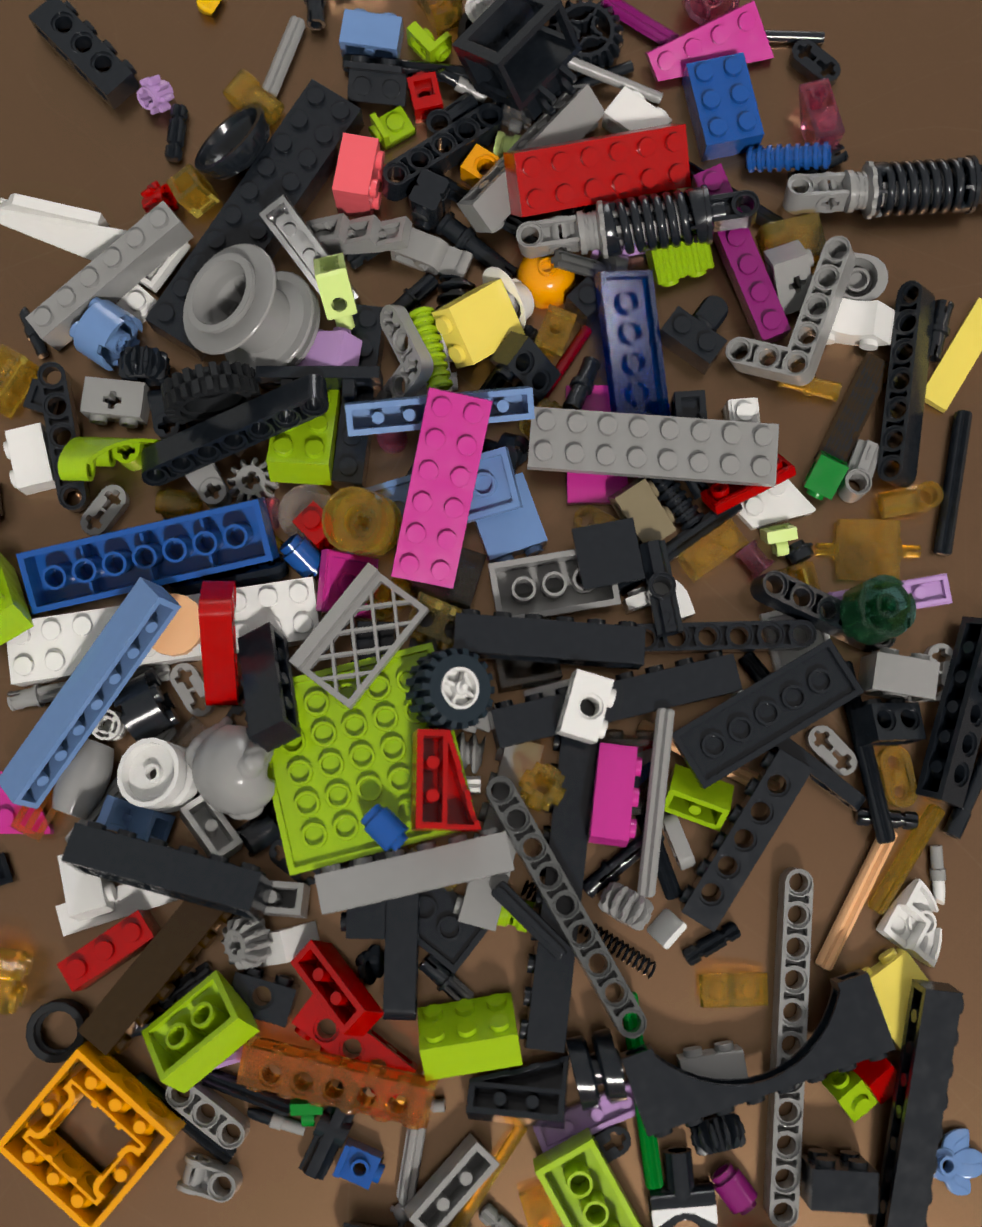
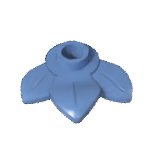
M956 1128L944 1135L941 1147L937 1150V1172L933 1175V1178L944 1182L948 1191L959 1196L970 1194V1179L982 1174V1153L969 1148L970 1136L969 1130L966 1128Z

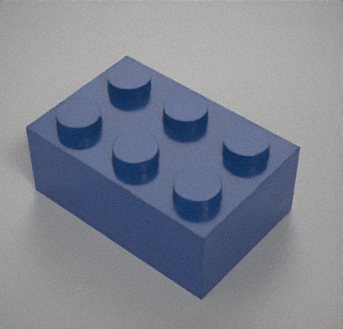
M744 52L687 63L681 82L701 162L747 153L749 146H754L755 149L758 148L763 139L764 130Z

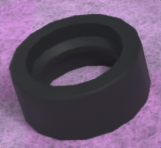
M59 998L41 1005L32 1013L27 1023L26 1040L28 1047L37 1058L47 1063L67 1061L78 1047L88 1041L78 1031L74 1042L64 1049H53L43 1039L41 1033L42 1023L50 1013L61 1011L70 1014L76 1022L77 1029L90 1016L82 1004L72 999Z

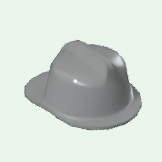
M838 252L834 255L833 258H840L846 252ZM854 252L856 261L843 298L872 301L885 291L888 283V270L878 257ZM830 279L823 286H831L836 280Z

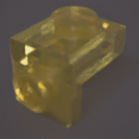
M397 577L391 580L413 598L417 599L419 597L409 580ZM385 585L379 586L374 592L375 604L392 601L391 590ZM396 594V600H397V601H398V600H404V599H402L400 596H398V595ZM409 605L397 606L398 613L405 610ZM393 607L375 609L376 618L379 622L394 616Z

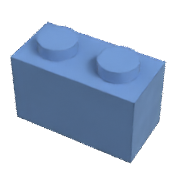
M360 8L354 10L344 9L339 37L342 57L348 53L400 59L404 36L402 17L388 12L383 14L371 13Z

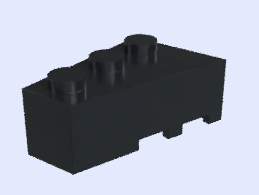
M569 1055L552 1061L529 1064V1066L514 1070L508 1069L470 1078L466 1104L468 1119L565 1129L570 1066Z

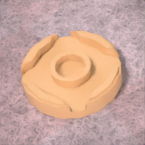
M172 593L170 595L181 605V608L152 648L162 655L176 657L191 652L197 644H200L201 640L198 604L186 595Z

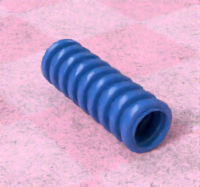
M825 141L823 145H820L819 142L810 145V142H808L804 146H801L800 143H796L795 146H792L791 143L786 144L785 147H782V144H777L774 148L773 145H767V148L759 145L756 149L754 146H749L746 153V167L749 173H754L755 170L761 173L764 169H767V172H772L773 169L780 172L782 168H785L786 171H791V168L799 171L801 167H804L805 170H809L810 167L818 170L820 166H823V169H828L831 164V145L829 141Z

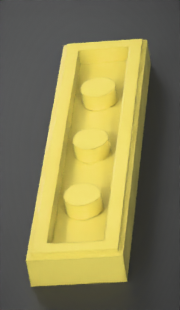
M979 297L974 302L943 354L941 361L937 364L927 381L925 403L942 413L948 409L982 352V298Z

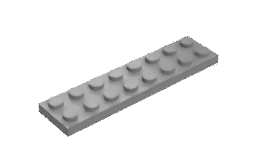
M534 407L535 419H531L527 470L774 487L776 485L779 424Z

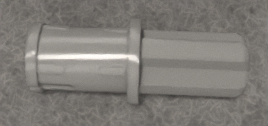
M66 681L45 686L37 683L28 689L9 691L7 693L9 696L7 697L8 706L12 711L31 706L44 707L45 703L54 700Z

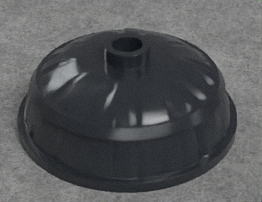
M250 104L226 118L209 135L199 149L195 158V168L200 173H206L217 180L229 179L245 169H249L265 149L270 136V126L266 121L264 109L259 104Z

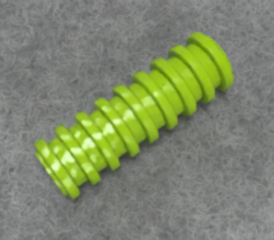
M423 306L412 310L409 315L433 360V373L426 382L428 383L426 389L427 392L429 387L448 390L453 386V382L449 379L451 376L450 371L446 370L449 366L448 362L444 361L446 354L442 352L444 350L443 344L440 343L442 338L438 334L439 331L436 328V322L432 315V312L435 310L432 307Z

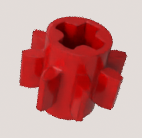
M156 180L141 192L143 196L142 207L146 213H149L162 201L173 212L179 209L176 205L178 202L177 193L167 183L160 186Z

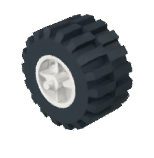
M449 648L428 653L427 656L421 657L416 661L418 665L412 666L409 671L413 675L412 678L406 679L405 686L410 687V692L405 694L406 700L411 699L412 705L408 706L411 713H418L416 719L420 723L427 722L426 727L430 729L459 730L466 729L468 726H475L480 723L479 719L486 717L488 712L485 708L492 707L494 700L490 699V694H495V686L490 685V680H494L492 673L487 674L486 672L489 666L485 661H478L480 657L475 652L469 653V649Z

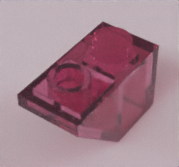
M829 78L800 84V125L805 143L810 142V145H814L815 142H819L820 145H823L825 141H829L831 149L836 147L840 143L845 129Z

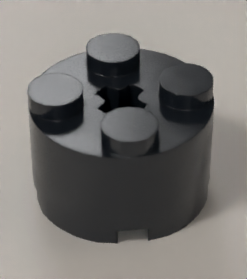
M153 669L129 680L113 702L115 708L121 705L123 715L120 718L136 741L157 737L180 723V719L174 710L177 708L176 702L169 692L163 693L159 687L161 681Z

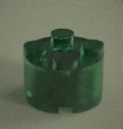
M878 575L845 591L840 605V616L844 634L867 645L880 644L900 636L915 621L916 603L912 593L908 594L902 586L904 583L890 575Z

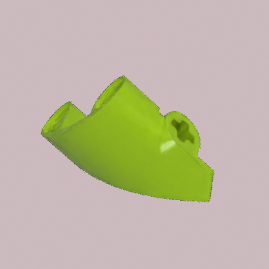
M75 437L66 444L59 456V477L63 481H92L95 476L96 467H114L116 460L128 470L138 471L142 469L141 452L143 449L161 440L147 438Z

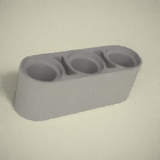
M201 1080L189 1090L190 1096L188 1098L181 1097L176 1089L170 1086L167 1087L165 1093L167 1103L221 1147L230 1150L238 1148L250 1132L249 1119L213 1089L204 1086ZM202 1104L211 1105L215 1110V1117H206L201 1110ZM234 1124L238 1126L241 1132L240 1137H231L227 1133L226 1125Z

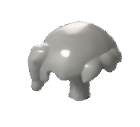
M226 716L219 723L203 730L191 741L185 750V761L192 770L193 781L198 792L209 805L219 812L228 814L235 820H251L262 813L264 806L274 796L275 781L268 778L267 775L268 765L274 751L267 752L257 743L254 744L247 735V726L232 725L231 717Z

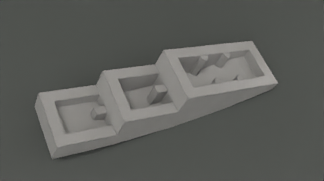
M344 213L305 221L328 254L342 252L343 254H364L408 248L412 222L407 216L380 221L375 214L350 220Z

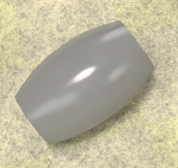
M87 739L54 785L52 809L86 820L100 803L110 782L114 764V749L97 741Z

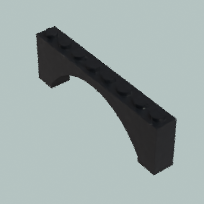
M857 969L830 979L832 990L821 1021L813 1034L792 1057L762 1074L738 1079H717L697 1075L667 1062L654 1053L649 1043L619 1053L647 1136L654 1135L655 1138L665 1137L673 1132L672 1128L685 1124L686 1127L696 1126L704 1121L703 1117L716 1113V1116L727 1115L735 1110L734 1106L745 1102L747 1105H755L766 1099L765 1095L776 1091L777 1094H786L795 1090L796 1084L805 1081L817 1083L826 1079L827 1073L836 1070L840 1073L848 1072L857 1068L858 1062L867 1059L870 1062H875L888 1056L887 1052L896 1048L868 972Z

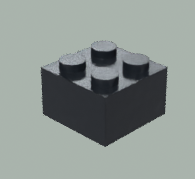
M809 1148L808 1153H801L800 1197L811 1211L878 1215L879 1172L860 1156L859 1152L841 1150L840 1155L828 1154V1151L824 1149Z

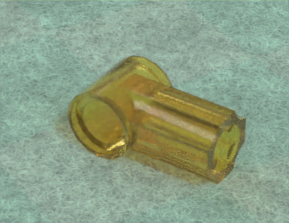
M241 69L223 90L226 99L238 109L250 104H259L264 109V115L269 126L276 124L281 118L284 110L283 103L263 89L258 80L245 69Z
M926 481L920 485L880 492L877 494L878 510L882 519L916 512L925 513L942 502L943 490L938 483ZM921 490L928 491L931 494V504H926L921 500Z

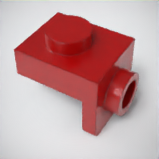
M314 500L292 521L320 552L324 549H334L340 543L343 536L339 525Z

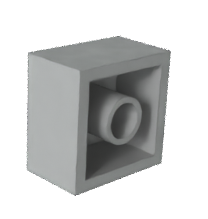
M880 648V651H872L871 654L861 657L858 683L864 690L863 695L886 699L904 698L905 702L919 703L936 700L940 662L931 661L930 655L911 653V656L899 655V650Z

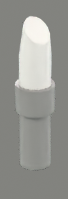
M938 844L930 845V880H932L933 896L936 903L945 905L946 868H944L943 847Z

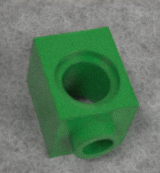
M820 450L803 481L804 487L807 488L806 493L818 500H823L824 497L832 500L849 469L848 463Z

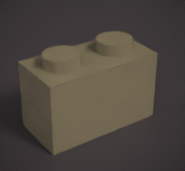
M645 478L635 479L608 497L621 520L633 517L638 545L647 541L663 540L676 531L672 523L675 521L672 512L667 506L662 507L657 498L659 496L658 489L651 480L647 481Z

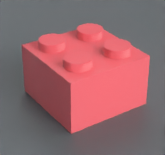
M343 133L332 185L338 214L344 213L346 216L360 218L373 215L374 210L380 209L382 193L378 191L380 182H382L383 168L386 164H384L385 151L380 149L379 138Z

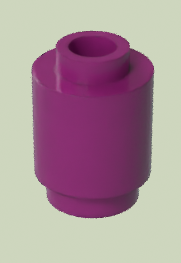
M731 1162L720 1166L711 1175L714 1190L732 1214L740 1213L745 1215L756 1206L755 1199L758 1193L738 1167H734Z

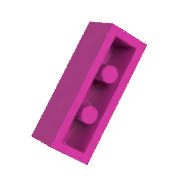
M600 742L597 753L588 843L626 847L629 838L635 839L637 820L631 819L632 807H638L640 793L639 788H634L635 776L640 777L642 770V758L637 757L638 747Z

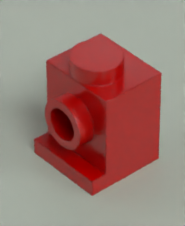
M435 71L429 73L418 72L406 78L416 124L426 122V118L431 111L443 109V101Z

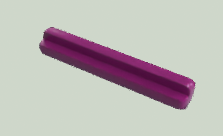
M603 0L604 9L612 6L613 15H619L620 21L659 45L679 37L674 31L623 0Z

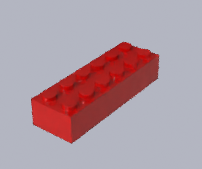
M667 124L503 152L511 215L519 217L596 204L599 200L609 202L615 199H625L644 194L691 187L686 124Z

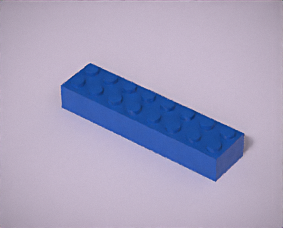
M265 497L28 550L16 554L31 612L32 614L129 593L140 577L161 586L272 561L279 557V552Z

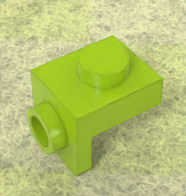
M836 1070L831 1072L826 1079L822 1080L823 1086L830 1092L854 1123L878 1103L863 1080L853 1070L843 1073Z

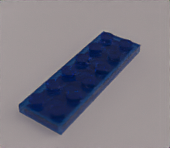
M600 271L594 274L611 412L670 416L653 271Z

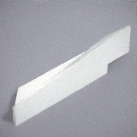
M17 193L10 194L9 199L0 198L1 225L91 261L127 231L109 227L108 222L100 212Z

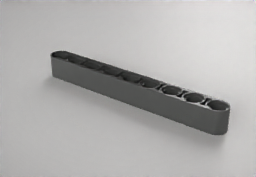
M505 776L494 777L489 781L485 790V795L504 831H506L509 840L613 1025L627 1038L640 1037L647 1027V1020L514 783ZM496 783L505 784L509 790L508 797L504 800L495 799L492 796L491 787ZM511 811H519L524 815L525 821L521 828H512L508 824L507 816ZM527 839H535L539 842L540 852L536 857H529L524 853L523 844ZM544 867H551L556 872V880L550 886L544 885L539 878V873ZM563 895L568 896L572 901V909L567 914H560L556 909V901ZM579 924L585 925L589 932L587 940L582 943H576L572 937L574 927ZM594 954H601L604 957L605 965L601 971L592 972L588 965L589 959ZM612 983H618L621 988V995L615 1001H609L605 996L607 986ZM628 1013H635L638 1018V1023L632 1030H625L622 1026V1019Z

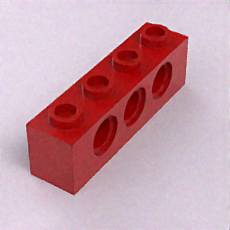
M312 994L291 1022L296 1026L295 1032L307 1041L313 1039L321 1046L319 1049L321 1053L330 1060L335 1061L337 1058L346 1065L345 1071L351 1077L358 1081L362 1078L371 1085V1092L379 1099L385 1101L388 1098L391 1102H394L416 1072L418 1064L372 1028L365 1036L343 1035L337 1026L335 1033H324L320 1028L321 1020L332 1019L314 994ZM348 1039L358 1040L361 1044V1051L357 1054L348 1052L345 1048V1041ZM373 1059H381L386 1063L387 1070L383 1073H375L370 1067V1062Z

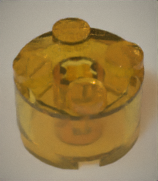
M0 947V1015L11 1016L12 1013H16L18 1006L22 1007L24 1004L27 987L21 986L24 976L30 974L33 964V956L27 955L26 951Z

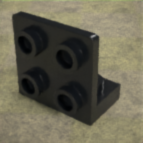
M351 55V61L343 60V67L349 69L348 101L406 107L408 88L406 78L409 75V70L402 66V62L395 59L381 58V64H375L373 59L357 55Z

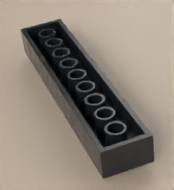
M311 79L266 144L263 152L249 168L145 318L153 331L197 359L204 360L207 354L199 351L190 343L183 324L185 299L195 276L215 254L235 244H253L262 248L270 256L271 260L275 257L282 244L261 218L259 212L282 194H285L299 215L303 216L336 168L343 133L358 135L365 126L361 108ZM284 204L282 206L279 205L270 212L271 214L268 217L276 223L275 219L284 212L288 214L287 207Z

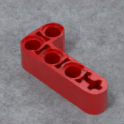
M203 581L201 586L198 613L206 706L239 704V676L235 630V581Z

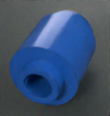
M297 533L293 534L279 549L283 553L282 558L302 578L313 576L314 578L320 571L321 553L305 536L300 537Z
M379 803L360 821L365 826L364 831L385 852L391 848L396 852L409 838L405 834L409 828L387 806L383 808Z

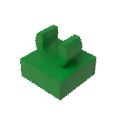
M325 1086L293 1087L290 1101V1116H301L302 1127L315 1126V1117L323 1115L326 1100Z

